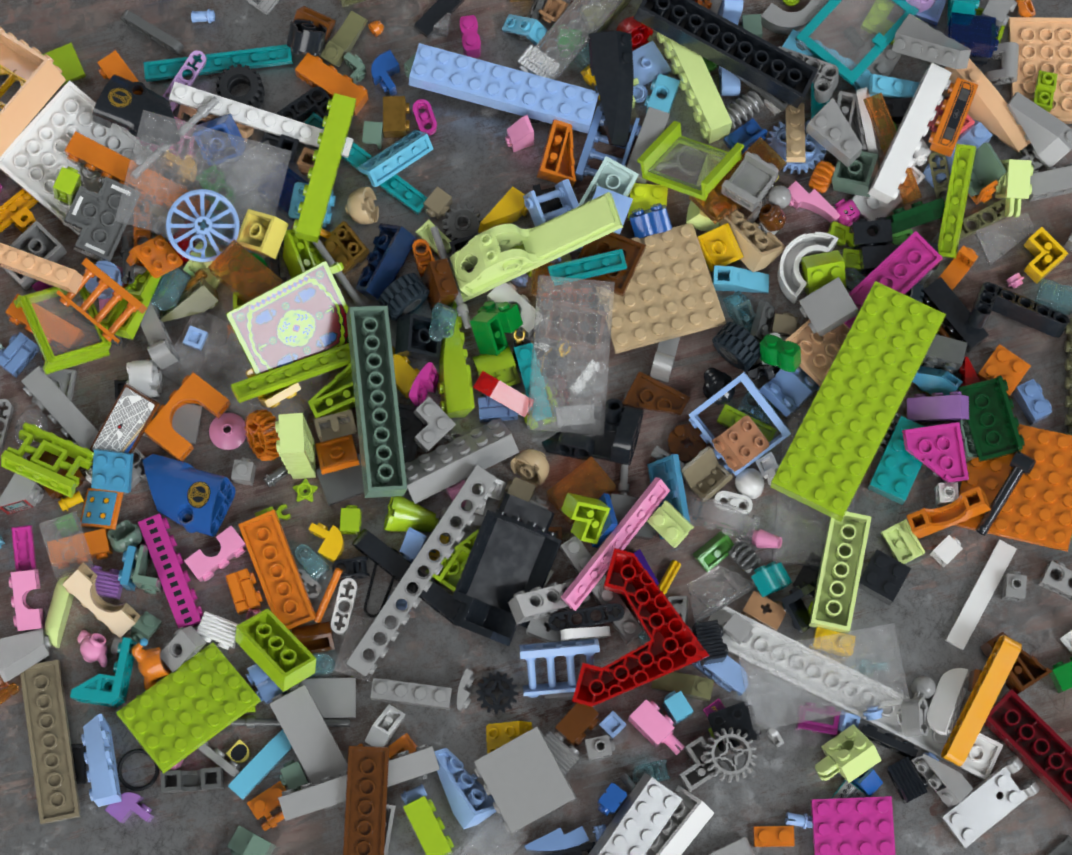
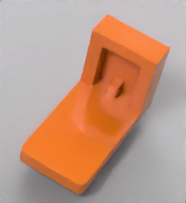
M993 181L983 188L979 195L970 196V198L976 205L980 202L986 203L993 197L992 194L996 191L995 188L998 185V181Z
M963 245L958 251L956 259L954 258L939 277L953 290L979 256L976 255L973 249L966 248Z

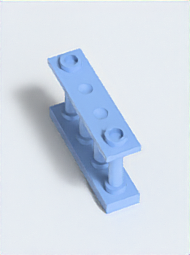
M569 179L556 184V190L536 197L533 190L523 196L525 207L529 210L535 227L579 206ZM558 197L563 207L543 214L540 203ZM583 246L580 247V248H578V249H576V250H574V251L580 250V252H581ZM561 257L550 261V266L561 262Z
M598 638L519 645L520 658L527 660L529 685H523V695L535 698L545 694L575 692L577 681L575 677L574 656L576 654L586 655V663L594 665V654L600 652ZM564 655L567 663L568 681L556 682L554 658ZM540 657L546 658L548 683L536 684L535 659Z

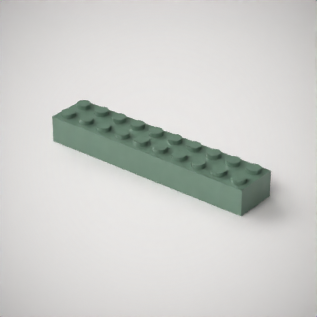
M388 306L349 307L346 318L365 498L404 496L407 490Z

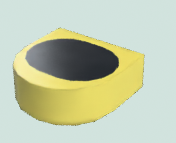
M239 739L226 755L234 762L242 764L250 758V749Z

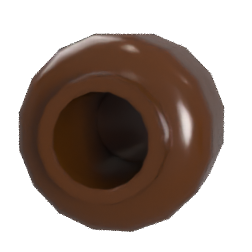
M770 203L764 205L758 215L760 222L768 231L782 229L787 219L786 214L779 205Z

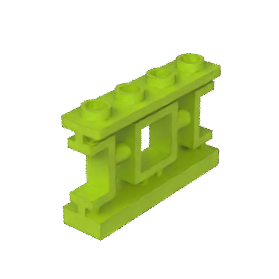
M25 422L23 429L19 431V439L24 442L18 450L8 447L7 451L3 452L1 455V467L72 498L75 494V488L79 485V478L74 476L80 466L87 470L90 469V466L93 465L94 453L88 448H82L70 440H64L52 432L44 431L34 424ZM33 440L41 443L38 448L30 446ZM44 451L59 457L53 466L39 460ZM25 452L33 455L30 461L22 458ZM68 456L76 459L73 464L65 461ZM60 468L68 471L65 477L57 474Z

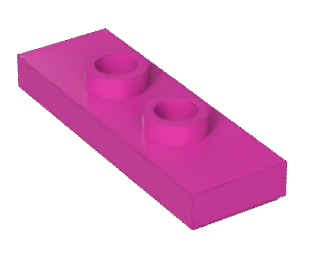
M32 525L11 527L16 572L37 569Z

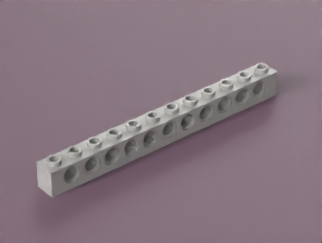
M476 465L346 663L365 677L375 672L378 667L376 664L379 657L383 659L389 650L386 646L390 640L393 642L396 640L400 633L398 628L401 624L405 625L411 617L408 614L412 607L417 608L422 600L419 596L423 590L427 592L433 583L430 579L434 574L438 575L443 568L442 561L444 558L449 559L455 550L452 548L455 541L458 543L465 535L463 529L466 525L470 526L476 518L473 514L477 508L481 510L487 500L484 497L488 492L492 493L497 486L495 482L497 478ZM475 484L483 486V492L479 495L472 492V487ZM468 500L472 502L473 507L470 511H464L461 508L463 501ZM453 517H459L462 520V524L457 528L452 527L450 524ZM448 533L451 536V541L448 544H442L440 542L441 534ZM434 549L440 552V557L436 561L429 558V552ZM421 566L429 568V574L426 577H420L418 574V569ZM411 582L418 585V591L414 594H410L407 591V586ZM399 599L407 601V608L405 610H399L396 607ZM390 615L396 618V624L393 627H389L385 623L386 618ZM378 632L385 634V641L381 644L377 643L374 639L375 634ZM366 649L374 651V658L372 660L364 658V651Z

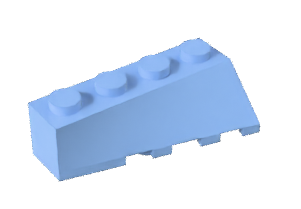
M98 714L83 726L84 734H81V738L87 751L84 752V759L86 764L89 765V770L86 771L88 782H91L92 789H89V796L91 801H94L100 807L121 802L122 799L112 730L104 716Z

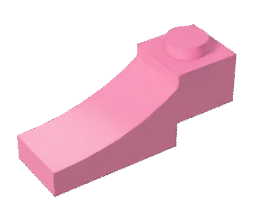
M797 181L788 188L791 193L790 207L793 206L796 210L799 207L822 216L830 223L833 221L837 222L840 214L815 189L808 193Z

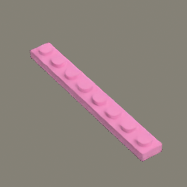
M655 477L563 593L561 598L571 609L577 610L607 572L614 548L624 550L670 492V489L660 478Z

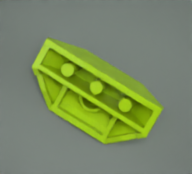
M293 229L286 231L283 259L291 278L325 261L312 241L296 238V231Z

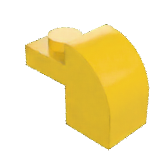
M312 523L308 529L310 533L324 540L318 550V554L333 563L339 560L344 551V539L339 529L332 525L330 531H327L328 527L325 525Z

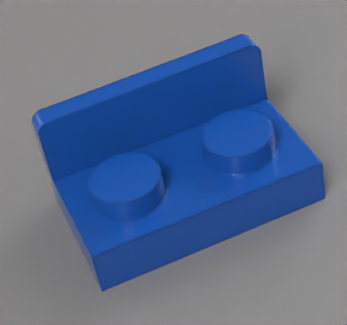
M752 118L725 137L723 142L730 150L737 142L743 144L744 148L741 150V155L745 156V153L747 151L750 152L753 146L756 144L759 146L766 140L768 131L766 129L762 130L754 118Z

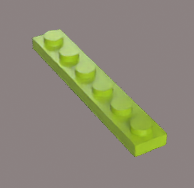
M956 144L938 240V252L942 257L956 259L976 146Z

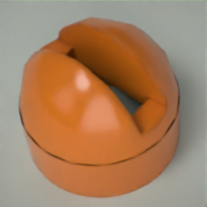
M373 21L368 24L371 33L375 37L379 36L384 30V25L380 21Z

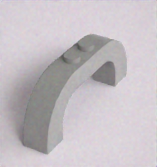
M811 0L805 8L798 12H786L771 3L761 15L762 26L782 35H790L793 29L802 31L829 0Z

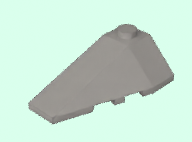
M1016 92L1008 102L1007 107L1016 123L1022 126L1026 133L1024 135L1027 141L1030 140L1035 149L1033 150L1035 156L1047 169L1051 168L1071 151L1072 129L1019 92Z

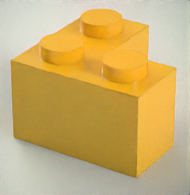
M1041 227L1024 244V247L1035 257L1024 269V272L1038 284L1069 253Z

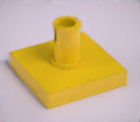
M729 223L697 237L711 272L714 266H726L744 257Z

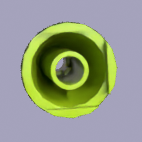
M393 496L388 504V513L385 516L383 529L393 532H407L410 527L418 532H432L436 528L439 518H436V513L415 504L403 496Z

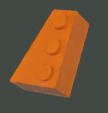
M554 119L550 126L537 178L557 184L569 179L573 187L576 182V176L574 172L572 125Z

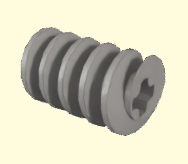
M750 90L747 94H743L741 98H737L735 102H731L729 106H725L731 118V127L733 129L736 128L734 122L741 125L740 118L747 121L746 114L753 117L752 110L759 113L758 106L764 108L761 98L755 91Z

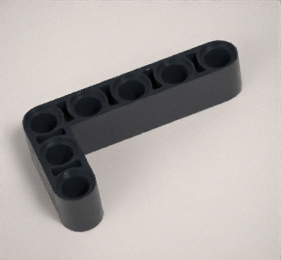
M991 282L983 283L968 318V323L972 327L981 329L987 322L991 312L994 311L1055 338L1062 336L1069 323L1067 315Z

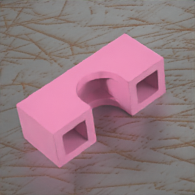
M232 526L216 536L221 545L218 555L207 557L199 549L184 560L200 582L212 578L216 570L225 568L229 565V560L233 557L241 556L246 551V544Z
M38 569L11 572L9 586L13 588L11 605L15 608L16 613L13 616L14 626L17 627L18 631L44 628L43 608H31L26 602V596L29 591L40 589Z

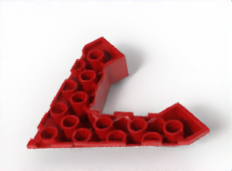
M614 548L604 589L625 596L650 641L602 668L582 663L572 702L593 707L710 656L634 553Z

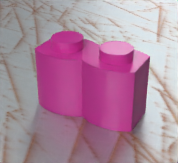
M474 15L463 16L460 18L463 53L468 57L480 58L481 40L478 33L477 19Z

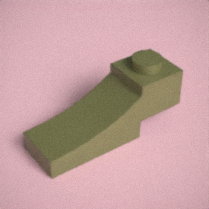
M351 10L338 32L327 43L320 57L340 67L347 52H351L368 20Z

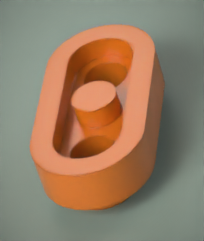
M1015 0L1018 2V13L1021 17H1033L1036 14L1031 0Z

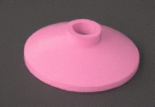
M223 413L219 419L216 417L209 428L211 441L222 450H233L240 447L247 437L245 435L246 430L244 429V426H246L245 421L235 413ZM226 427L231 428L230 432L225 433L224 429Z

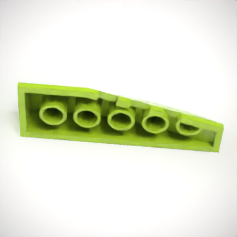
M454 303L449 310L441 342L437 391L438 394H441L439 407L449 418H465L475 406L470 365H466L468 353L467 349H463L465 337L464 333L459 330L462 327V320L456 310L457 304Z

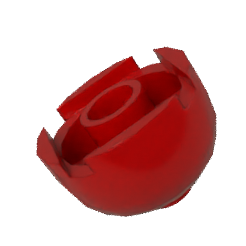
M634 16L623 19L616 28V31L631 33L632 51L649 43L647 39L653 35V29L633 19Z

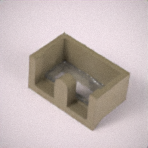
M351 410L314 419L320 442L358 433Z

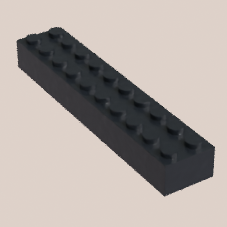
M643 0L633 18L795 108H798L805 98L818 72L817 68L693 0Z

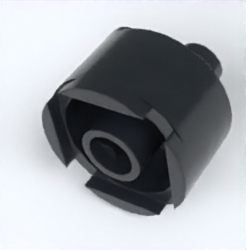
M295 19L294 23L290 22L287 46L292 48L295 54L303 55L306 52L314 56H321L327 28L320 23L319 27L313 25L314 21Z

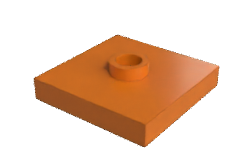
M352 434L315 444L322 475L360 465Z

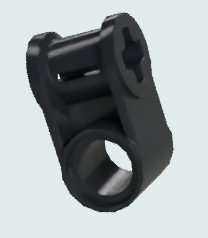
M361 556L336 560L332 564V573H334L336 567L342 565L346 568V571L341 574L339 580L346 578L370 577V574L367 573L368 557Z

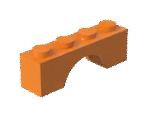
M978 486L961 493L957 500L946 506L935 509L923 508L906 516L912 533L920 539L988 512L991 508L985 492Z

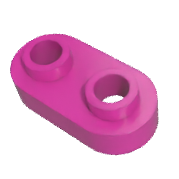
M417 100L413 104V114L419 131L427 133L428 136L433 135L437 130V122L431 105L427 100ZM425 109V112L420 113L419 110ZM430 125L431 128L425 129V126Z

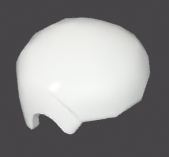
M746 468L736 475L735 486L738 494L748 496L750 499L759 497L764 490L762 474L754 468Z

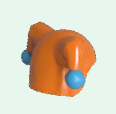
M142 638L139 643L131 648V652L138 662L140 673L144 676V688L148 690L156 684L157 679L169 675L171 671L164 669L161 663L160 647L145 650L142 647L148 644V640Z

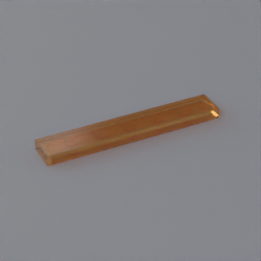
M879 93L863 101L884 155H886L897 131L883 95ZM907 167L905 172L907 177L903 184L900 183L898 186L904 204L922 198L911 167Z

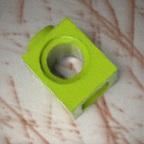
M347 505L346 508H341L340 532L342 535H359L361 533L362 512L357 506Z

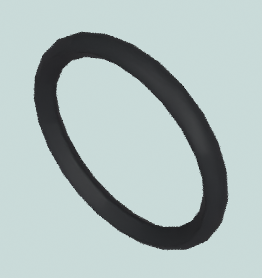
M134 749L124 754L117 768L118 777L126 788L133 791H143L155 783L159 775V768L155 764L153 779L144 786L134 787L125 782L121 769L126 758L135 753L148 755L144 749Z

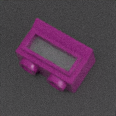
M805 702L804 705L799 706L795 730L805 729L812 731V733L831 734V737L837 736L840 712L836 711L835 707L824 706V709L817 708V704Z

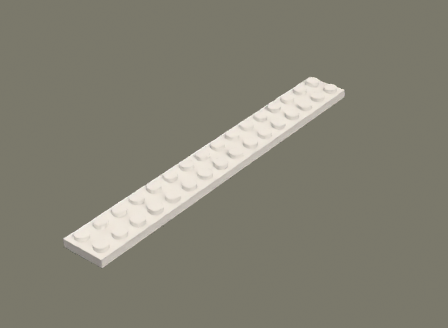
M717 602L708 621L718 620V624L724 627L736 612L754 627L751 631L753 633L752 637L747 643L743 641L740 645L724 633L722 639L723 643L727 644L729 653L943 759L941 752L950 735L949 733H947V736L938 734L929 725V731L926 736L907 737L904 735L902 730L901 703L903 699H909V697ZM878 705V708L883 709L882 718L876 720H866V716L863 715V712L867 711L866 707ZM979 733L962 766H957L945 759L943 760L984 780L990 775L1003 744Z

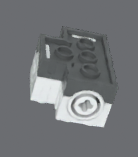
M105 177L99 193L91 192L85 187L80 186L63 224L81 232L73 250L98 261L110 262L141 192L108 177Z

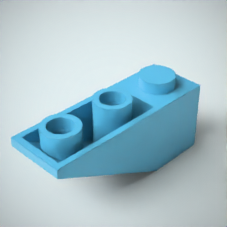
M714 266L712 282L715 291L769 293V274L752 272L751 270L733 266Z

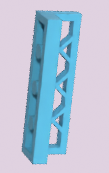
M415 129L358 166L359 172L368 175L372 186L377 187L432 151L433 146L427 133Z

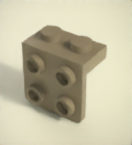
M710 446L701 450L681 471L689 489L704 503L733 478L732 474L719 464Z

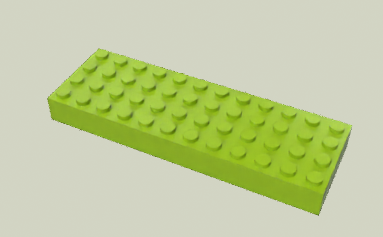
M875 281L771 482V488L842 522L946 314Z

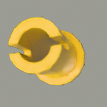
M79 491L72 498L68 496L65 498L61 497V500L58 501L62 511H69V508L84 502Z

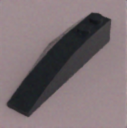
M621 31L588 34L591 75L595 76L597 84L595 90L596 93H599L601 100L599 104L600 110L604 113L606 119L603 122L609 145L626 147L632 113L634 81L631 33Z

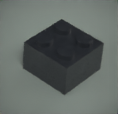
M411 313L398 317L395 354L422 361L439 358L442 321Z
M876 549L860 576L858 588L890 605L896 598L911 568Z

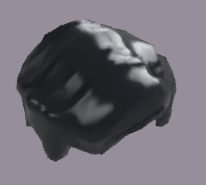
M708 368L704 373L703 393L705 397L709 399L732 381L731 376L716 368ZM735 386L714 403L725 405L730 402L735 394Z

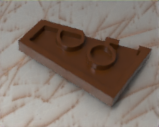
M639 371L622 404L623 406L629 405L645 410L681 416L690 397Z

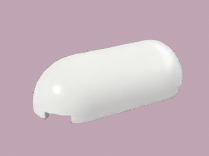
M951 669L944 673L939 680L927 712V721L930 727L938 734L947 736V733L950 734L952 732L967 688L963 686L966 677L969 676L968 669Z

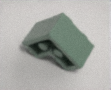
M238 826L227 847L231 849L230 853L232 855H271L276 845L244 827Z

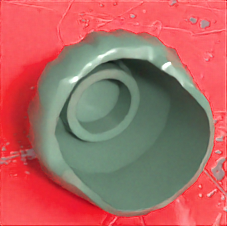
M129 520L116 525L115 530L107 532L111 547L117 552L124 553L125 550L127 551L128 546L137 547L142 540L140 527L132 524Z

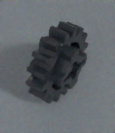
M497 671L496 676H493L490 672V678L487 679L483 676L484 683L477 684L481 688V690H476V694L481 695V697L477 698V702H483L481 705L482 709L488 707L487 713L494 710L495 715H498V711L501 710L505 714V708L512 710L511 703H517L514 696H519V693L515 692L514 689L518 688L517 684H511L514 679L510 678L508 680L507 673L502 677L499 671ZM494 681V685L485 689L490 682ZM501 681L505 682L509 686L510 690L505 689L501 685ZM498 685L500 692L503 694L499 695L496 702L495 694H492V692L496 691ZM485 697H490L493 705L489 704ZM504 698H509L504 705L500 706V702Z

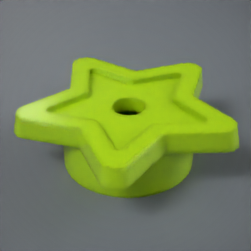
M307 478L300 485L293 486V489L298 493L297 502L304 499L313 502V493L318 487L310 485Z

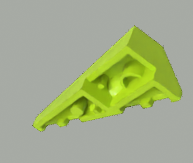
M146 270L142 275L139 273L135 277L134 283L129 284L125 290L148 308L161 277L154 278ZM124 298L122 301L119 300L100 324L108 330L127 308L128 302ZM138 310L133 312L115 335L134 339L145 312L143 314Z
M479 529L454 547L455 550L449 559L444 558L442 561L443 568L440 573L432 576V578L452 592L457 587ZM429 568L426 569L425 573L429 574Z

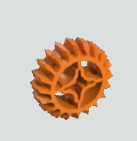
M267 409L256 410L246 416V426H244L247 442L250 445L249 448L252 449L253 454H256V457L261 461H271L279 457V452L276 449V440H280L275 428L276 417L271 412H268Z

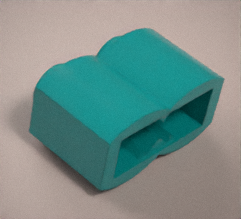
M773 561L766 566L763 565L754 570L755 574L751 576L762 597L778 592L793 583L782 562L776 564Z

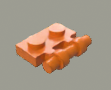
M281 781L247 802L257 820L265 816L267 821L261 824L264 831L271 827L272 829L278 826L277 823L285 819L282 811L275 816H272L270 813L280 806L278 798L282 796L281 792L287 791Z

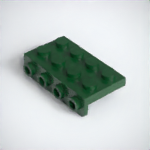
M1001 375L994 379L958 387V392L969 396V419L967 423L979 462L1014 454L1018 451L1021 452L1025 445L1022 434L1019 435L1017 429L1019 427L1018 418L1012 412V409H1014L1013 401L1011 398H1008L1006 392L1008 391L1007 381L1003 380Z

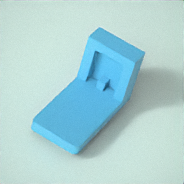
M512 14L507 16L502 27L504 32L526 36L534 45L538 46L542 43L547 29L537 19Z

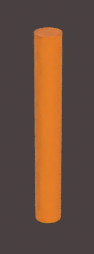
M335 568L315 614L317 619L313 621L321 622L343 572L342 569Z

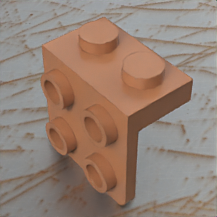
M748 415L712 440L716 451L721 453L728 467L733 469L734 472L745 466L769 447L768 440Z

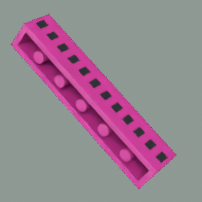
M159 513L139 521V527L178 629L181 627L198 626L204 612L201 606L197 607L195 602L198 597L194 588L190 589L188 582L191 579L188 571H184L181 564L184 561L181 553H177L175 550L177 542L174 535L170 536L168 529L171 527L167 517L163 518Z

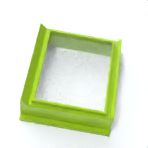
M673 121L637 159V162L641 163L643 179L706 201L712 189L738 161L742 160L741 150L744 148V145L737 142L729 152L682 136L681 123Z
M85 285L72 299L79 307L90 295ZM57 287L24 296L18 295L17 299L14 300L16 308L22 307L45 359L43 366L45 375L110 356L109 349L112 344L101 335L103 331L72 305L67 307L59 301L61 296L56 292L59 290L66 295L68 291ZM94 303L86 311L93 319L98 314Z

